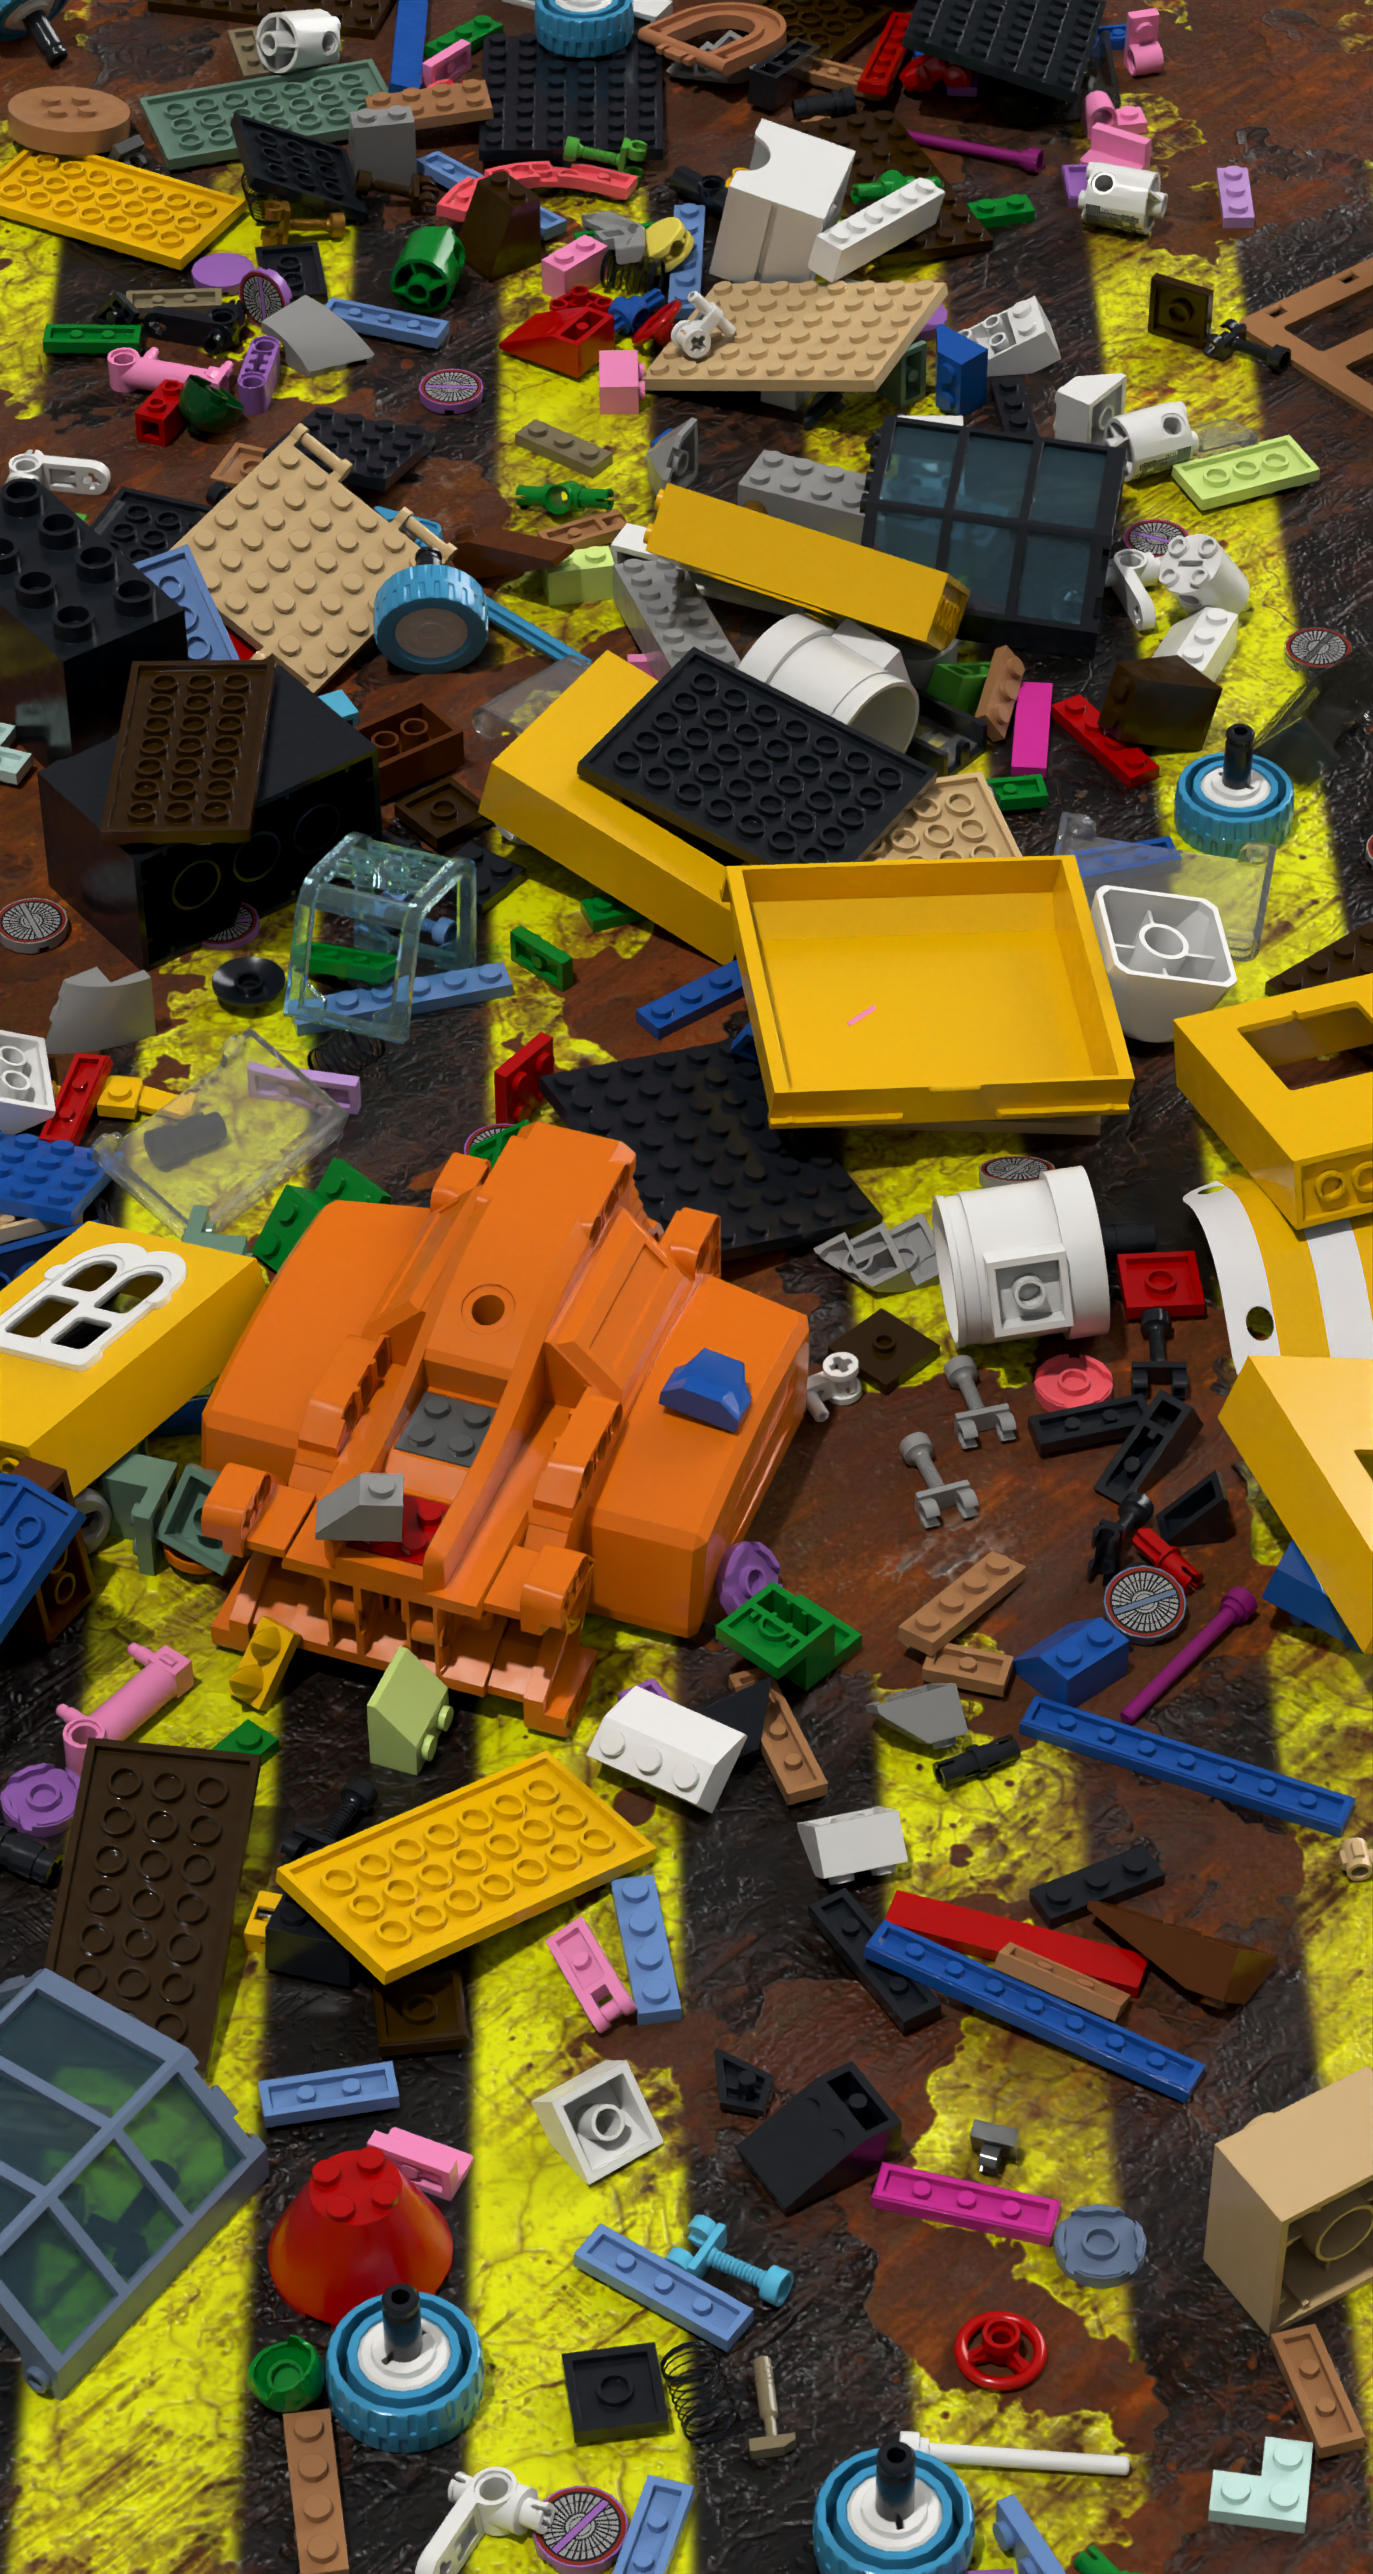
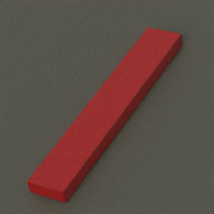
M892 12L858 80L857 91L887 96L909 51V48L901 46L912 14Z
M900 1890L896 1891L885 1917V1920L948 1949L994 1961L997 1958L998 1952L1011 1942L1124 1991L1135 1998L1138 1997L1149 1967L1150 1959L1142 1953Z

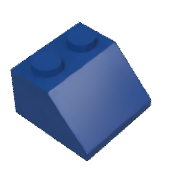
M939 324L936 327V407L952 416L965 417L986 404L988 349L947 326Z
M1102 1617L1070 1622L1013 1659L1012 1671L1046 1699L1077 1708L1127 1675L1130 1640Z

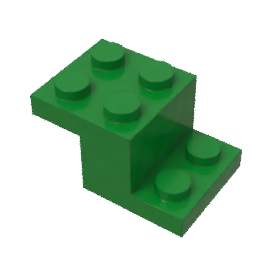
M333 1157L316 1190L291 1185L285 1186L251 1252L278 1272L314 1217L327 1204L335 1200L389 1204L392 1197L345 1160Z
M773 1581L716 1625V1638L776 1679L784 1676L805 1691L862 1647V1634L802 1594L794 1596Z

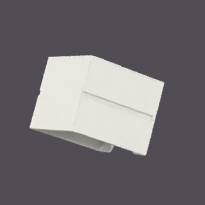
M761 119L754 135L756 142L749 171H736L729 185L709 274L735 283H746L749 281H758L759 283H775L777 281L803 283L814 281L817 274L808 269L807 265L816 235L838 223L856 151Z

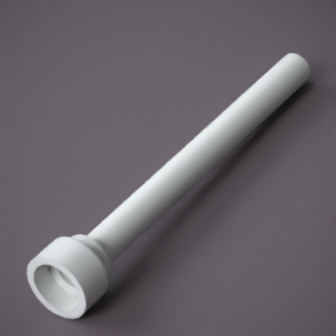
M900 2431L899 2436L900 2442L908 2444L914 2450L932 2455L941 2462L949 2464L1122 2476L1129 2474L1130 2460L1127 2456L929 2443V2438L920 2437V2432Z

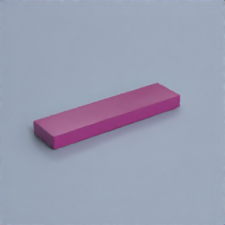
M1021 682L1016 701L1011 776L1013 777L1042 774V777L1046 778L1053 683Z
M882 2162L871 2197V2207L1050 2247L1060 2214L1061 2201Z

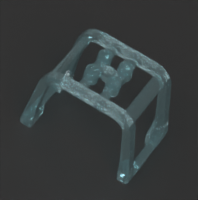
M354 831L349 833L311 869L300 889L296 904L283 1011L284 1016L403 1045L409 1039L417 957L435 961V967L451 971L472 968L476 965V866L474 861L457 855L448 858L375 841L369 835ZM335 876L349 879L355 885V890L328 884V882ZM457 883L456 940L438 947L419 943L420 931L425 916ZM374 888L387 891L392 895L413 894L415 896L408 903L375 895ZM315 909L354 918L355 948L389 954L391 951L398 952L392 1004L376 1011L371 1022L326 1011L327 999L308 982ZM379 924L401 929L400 938L390 935Z

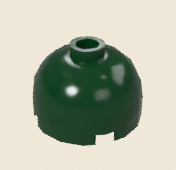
M190 374L178 396V408L182 417L188 421L186 427L199 436H203L205 432L218 435L230 430L241 417L244 405L225 389L221 388L218 390L210 386L211 381Z

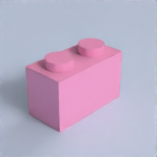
M583 235L542 259V292L557 299L562 295L570 293L571 288L574 286L582 285L590 290L600 284L601 265L604 255L608 251V246L590 236ZM608 260L605 267L604 281L607 279Z
M638 350L599 351L600 414H639V401H645V381H640L639 379L645 377L644 363H638Z

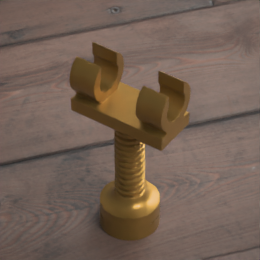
M268 200L264 203L263 213H266L265 219L280 221L279 230L272 227H266L261 230L260 240H263L262 246L287 244L288 234L291 230L326 231L329 233L330 238H344V213H330L327 219H291V209L288 201Z

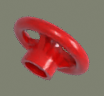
M673 300L652 315L634 334L632 344L634 346H641L650 339H655L660 347L668 344L671 340L672 329L675 326L674 318L680 312L682 302L680 300Z
M991 2311L973 2317L961 2327L954 2341L953 2353L959 2370L972 2383L989 2390L1010 2391L1028 2385L1040 2375L1047 2360V2345L1041 2331L1027 2318L1012 2312ZM983 2329L982 2344L975 2349L967 2350L972 2336ZM1020 2331L1028 2337L1033 2346L1031 2363L1022 2358L1018 2353ZM991 2361L999 2365L1005 2364L1016 2374L1007 2377L991 2376L981 2372L974 2365Z

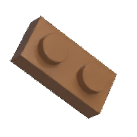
M947 1643L932 1657L926 1656L922 1667L921 1680L932 1683H956L957 1688L1003 1697L1013 1669L1014 1656Z

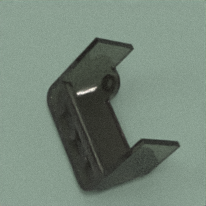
M1363 645L1359 646L1294 691L1254 738L1253 755L1263 757L1278 765L1286 772L1293 784L1301 785L1306 783L1310 786L1324 774L1323 770L1341 758L1331 746L1340 734L1350 726L1356 730L1370 717L1367 712L1373 706V656Z

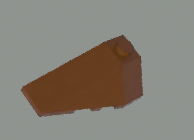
M473 525L464 526L454 533L456 537L450 541L451 544L458 548L456 555L452 559L455 568L467 573L474 579L553 568L575 551L571 544L491 526L474 528Z
M1094 1900L1088 1901L1087 1909L1185 1989L1202 1994L1201 2003L1216 2008L1226 2009L1227 2002L1244 2005L1275 1968L1279 1959L1277 1955L1228 1939L1225 1941L1206 1935L1203 1938L1201 1937L1202 1931L1172 1923L1165 1925L1163 1924L1164 1920L1118 1905Z

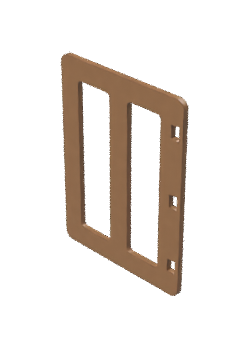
M1373 257L1240 320L1239 324L1247 325V338L1258 345L1270 349L1276 344L1290 348L1291 360L1289 365L1373 418V385L1349 371L1373 359V328L1325 351L1316 350L1288 332V330L1373 291ZM1349 278L1353 279V281L1347 284L1343 282ZM1277 312L1282 313L1281 315L1275 318L1271 316Z

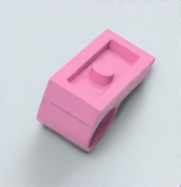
M1156 8L1127 13L1123 63L1131 76L1163 71V52L1158 43L1160 14Z
M1103 91L1091 92L1084 98L1081 125L1087 139H1091L1092 127L1097 122L1134 134L1147 133V120L1140 107L1124 106L1121 109H1115L1110 97Z

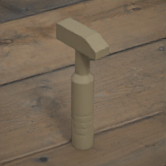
M759 2356L753 2360L759 2416L764 2421L766 2436L749 2439L751 2460L783 2456L797 2448L795 2433L777 2434L776 2419L778 2417V2407L772 2362L768 2356Z

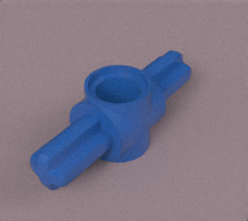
M654 288L642 297L636 295L628 299L623 296L617 297L611 303L608 314L614 316V336L616 334L627 335L630 332L635 334L650 318V312L664 303L665 296L661 294V290Z

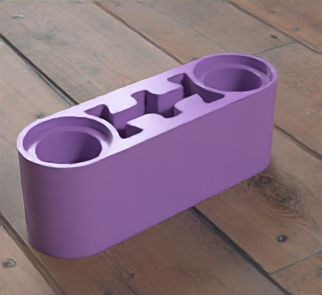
M257 337L251 341L237 379L238 398L244 405L243 413L246 415H260L266 412L281 373L280 345L275 337Z

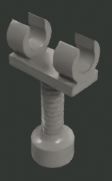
M959 1355L951 1358L944 1366L945 1376L951 1387L961 1390L969 1411L955 1413L954 1432L962 1449L977 1447L978 1445L974 1438L978 1437V1432L994 1428L1001 1442L1016 1439L1012 1431L1017 1429L1013 1414L1010 1413L1008 1403L990 1407L984 1406L974 1383L979 1375L974 1360L968 1355Z
M915 1432L906 1436L899 1445V1451L909 1466H917L928 1487L927 1490L915 1493L914 1511L918 1515L923 1528L926 1529L940 1525L936 1516L941 1515L939 1509L956 1505L962 1519L978 1515L974 1509L975 1506H979L975 1492L970 1489V1483L967 1479L944 1485L931 1460L935 1449L928 1435L923 1432Z

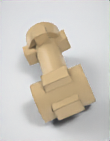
M1354 1837L1345 1840L1339 1851L1342 1870L1346 1871L1348 1878L1354 1881H1362L1369 1878L1373 1873V1849L1368 1850L1366 1841L1362 1838Z

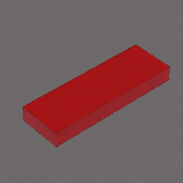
M75 1054L55 1099L56 1113L53 1118L46 1120L38 1138L39 1140L50 1143L57 1140H67L72 1142L74 1146L79 1145L113 1066L109 1055Z

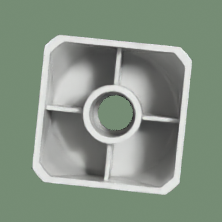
M1104 885L1096 891L1090 913L1123 1035L1144 1042H1174L1173 1019L1213 1010L1237 982L1218 908L1204 898L1109 885Z

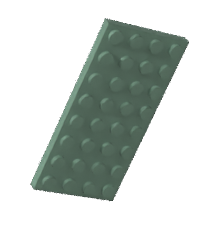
M366 59L139 98V106L168 169L184 170L188 167L202 164L214 165L220 161L241 160L230 125L234 113L333 144L336 141L348 139L349 112L366 108L365 97L373 96L378 92H389L374 61Z

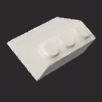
M1205 606L1172 625L1152 658L1178 655L1215 682L1236 648L1239 614L1228 612L1221 608Z
M0 1030V1130L2 1133L15 1135L53 1118L56 1108L45 1039Z
M635 1686L604 1716L586 1755L611 1769L712 1814L748 1735Z

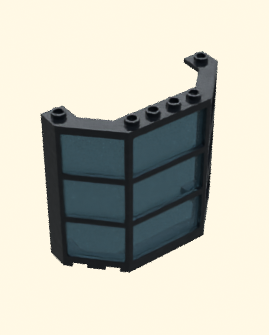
M885 415L883 429L877 428L875 433L874 448L878 450L872 449L869 470L874 471H867L864 491L869 492V494L862 493L860 513L865 514L860 545L948 573L969 588L971 593L955 639L1094 659L1118 505L1121 504L1127 449Z

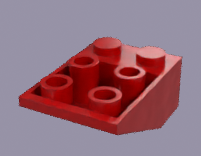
M589 306L537 313L501 341L499 349L514 356L538 363L541 366L565 373L568 376L580 378L599 362V351L614 349V316Z

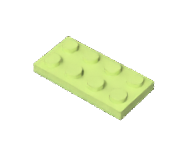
M1290 435L1173 464L1171 476L1199 509L1203 511L1318 481L1320 478V468Z

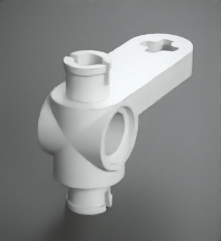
M30 449L25 454H19L10 459L9 476L5 483L18 478H35L49 491L99 495L107 489L111 473L106 465L96 460L48 456L39 450H35L33 454V449ZM88 474H94V477L98 479V481H92V478L88 476Z
M1124 549L1118 551L1114 558L1109 560L1105 587L1112 586L1138 631L1153 629L1156 621L1155 609L1145 588L1157 584L1160 563L1164 555L1154 558L1151 552L1143 553L1136 549Z
M489 2467L479 2471L474 2477L468 2476L461 2471L457 2472L455 2479L461 2481V2483L452 2479L448 2488V2500L455 2503V2505L422 2552L415 2574H458L485 2533L492 2536H503L510 2533L522 2535L528 2529H532L537 2533L545 2534L548 2531L547 2526H551L554 2519V2505L549 2502L539 2501L537 2490L518 2483L515 2475L506 2468Z

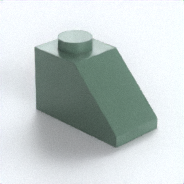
M924 340L910 345L876 391L900 409L925 398L927 343Z

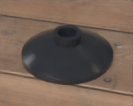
M240 957L230 960L221 965L212 977L214 994L221 1001L237 1007H257L270 1003L281 995L286 985V977L282 968L275 962L261 957Z

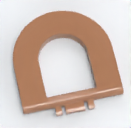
M741 2L709 3L687 8L640 28L637 35L639 41L656 47L657 54L664 55L687 66L698 64L725 76L763 61L787 42L786 21L779 13L764 6ZM717 29H737L750 33L708 52L683 42L702 33Z

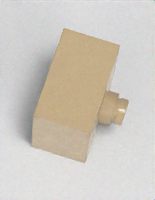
M1368 2066L1276 2113L1269 2112L1259 2115L1250 2121L1243 2130L1215 2144L1203 2259L1268 2337L1272 2333H1277L1373 2282V2071Z

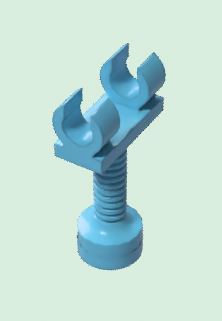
M696 2215L687 2226L688 2229L692 2230L687 2237L688 2240L700 2248L697 2254L693 2257L685 2249L673 2247L665 2257V2260L701 2280L710 2267H713L760 2289L759 2298L776 2307L784 2303L793 2283V2273L776 2265L771 2266L768 2271H764L723 2253L722 2250L727 2245L726 2225L720 2222L716 2224L705 2215Z

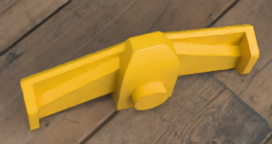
M110 1075L105 1082L95 1107H97L98 1116L135 1120L139 1110L180 1121L194 1116L198 1099L193 1094H189L187 1098L144 1086L142 1078ZM51 1081L55 1102L61 1086H57L55 1081Z

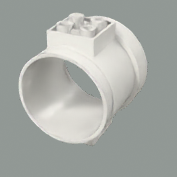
M808 613L789 615L763 633L747 652L737 668L904 754L911 742L918 721L919 698L916 689L911 685L901 651L848 618L837 629H834Z
M1083 1166L1042 1171L1039 1180L957 1192L956 1195L943 1197L938 1195L932 1197V1226L939 1282L951 1338L956 1349L965 1348L967 1345L973 1344L986 1345L1063 1333L1064 1337L1070 1340L1103 1335L1109 1332L1110 1297L1105 1252L1092 1188Z

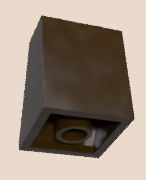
M504 170L495 172L491 176L480 179L477 182L458 237L465 248L466 265L491 283L541 263L540 198Z
M1178 655L1117 662L1097 724L1117 740L1123 742L1196 751L1202 750L1222 688Z

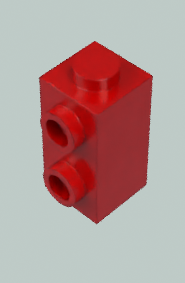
M164 379L135 412L137 440L167 447L188 423L182 417L178 408V396L184 383H180L177 380Z

